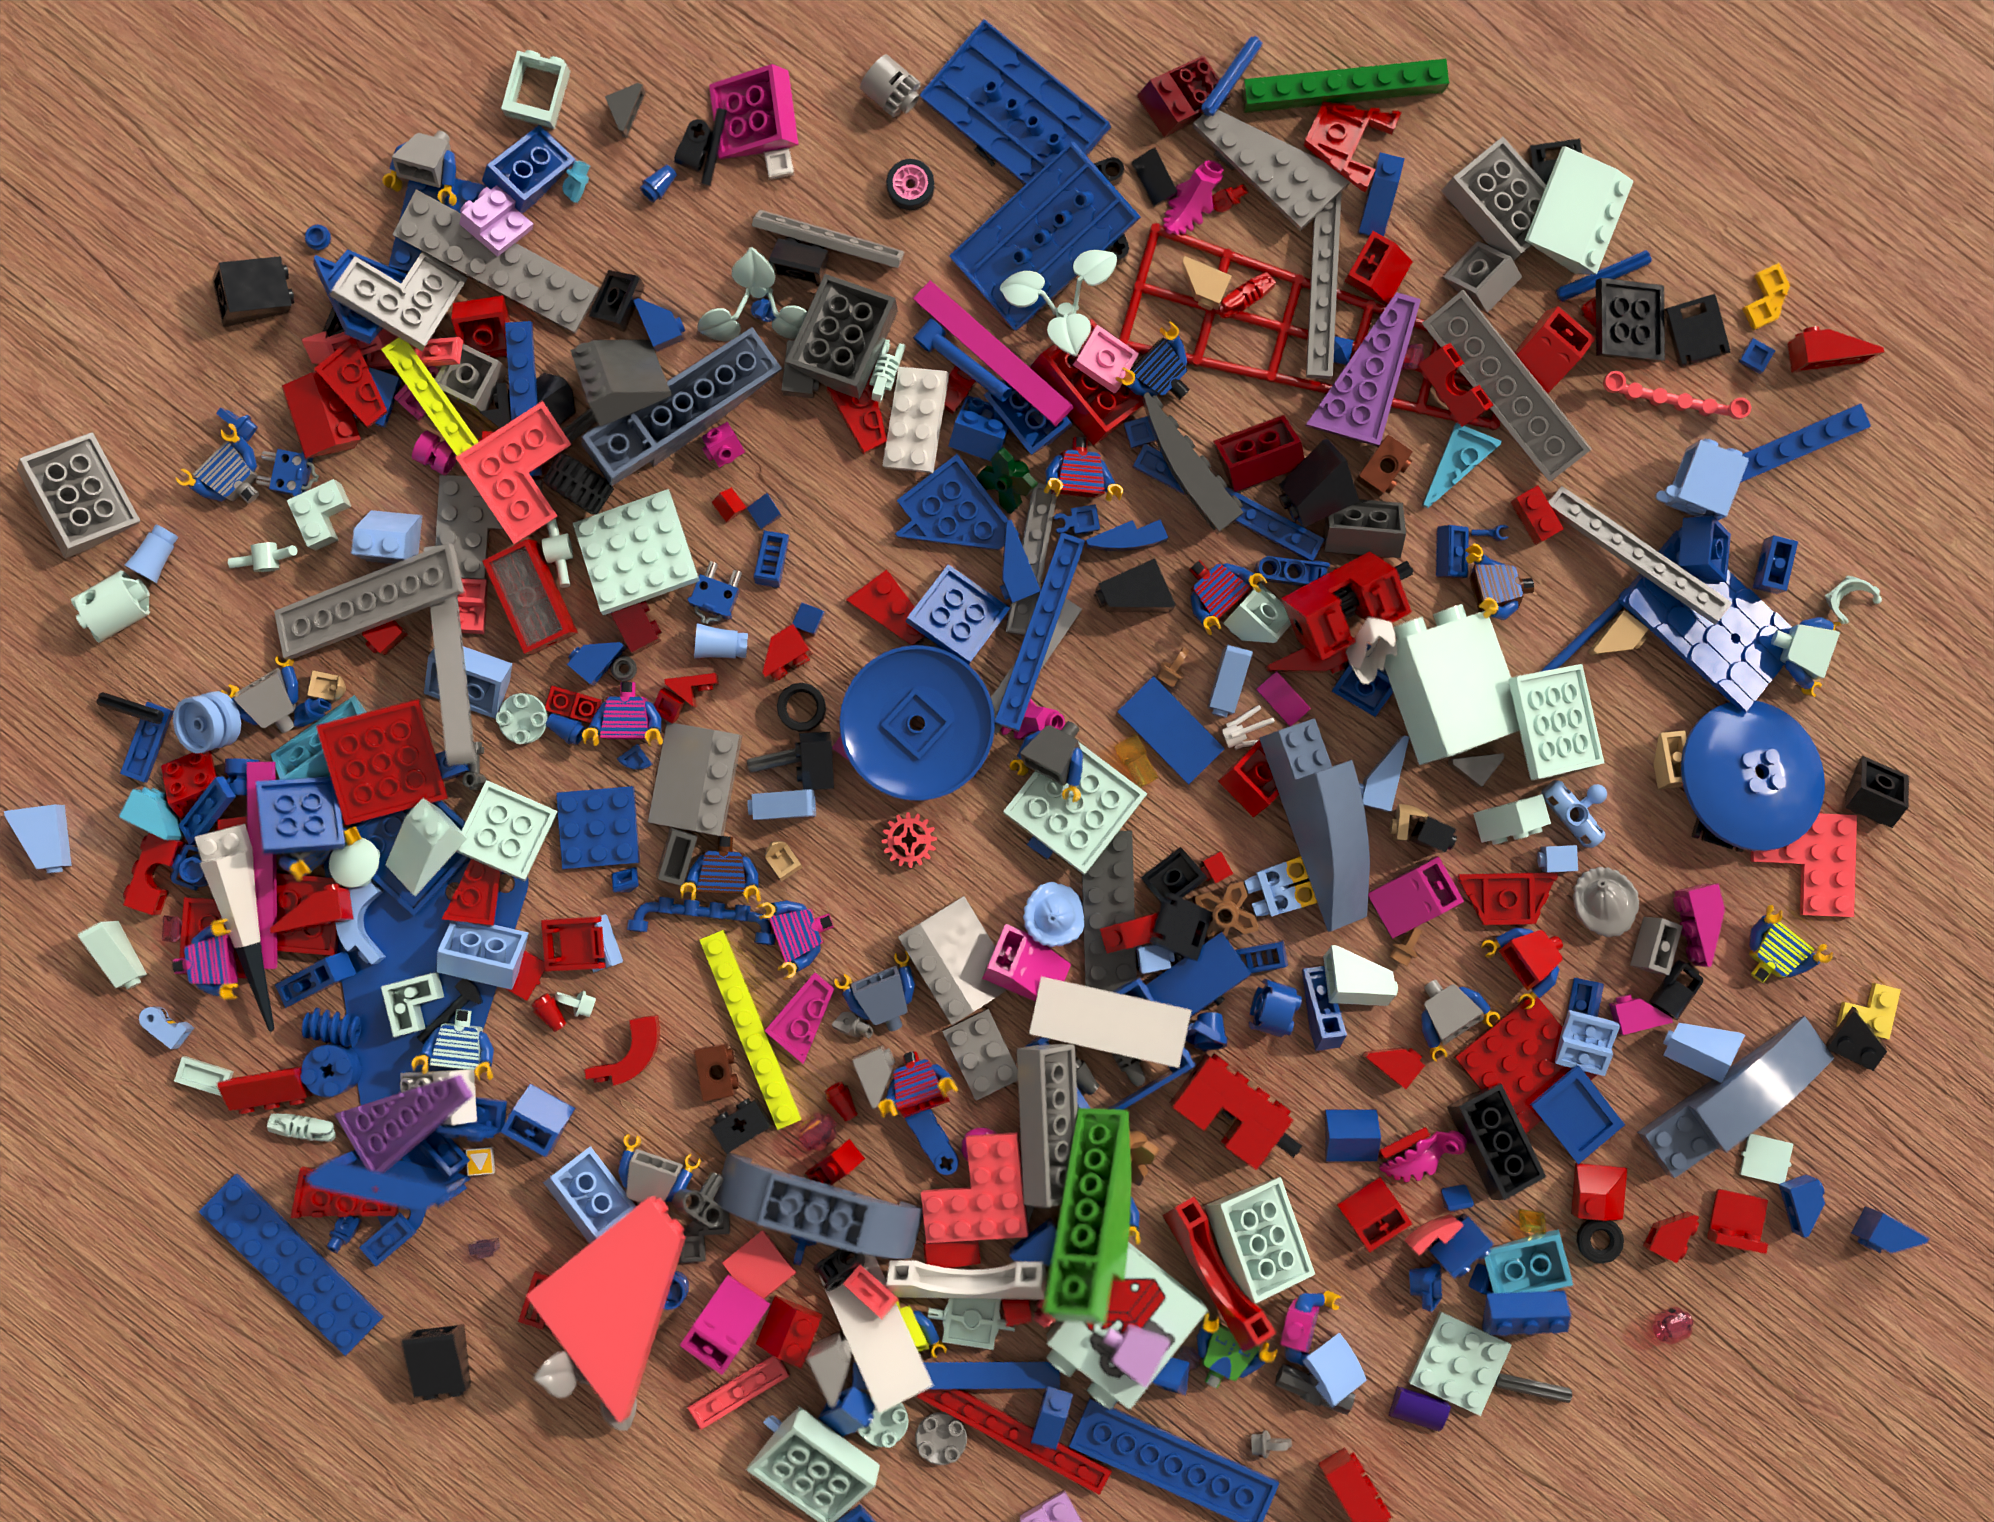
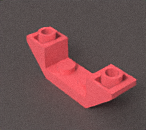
M383 328L370 344L356 339L362 355L381 350L398 337ZM324 331L303 338L302 342L311 362L320 364L347 342L351 336L342 332L329 337L327 332Z

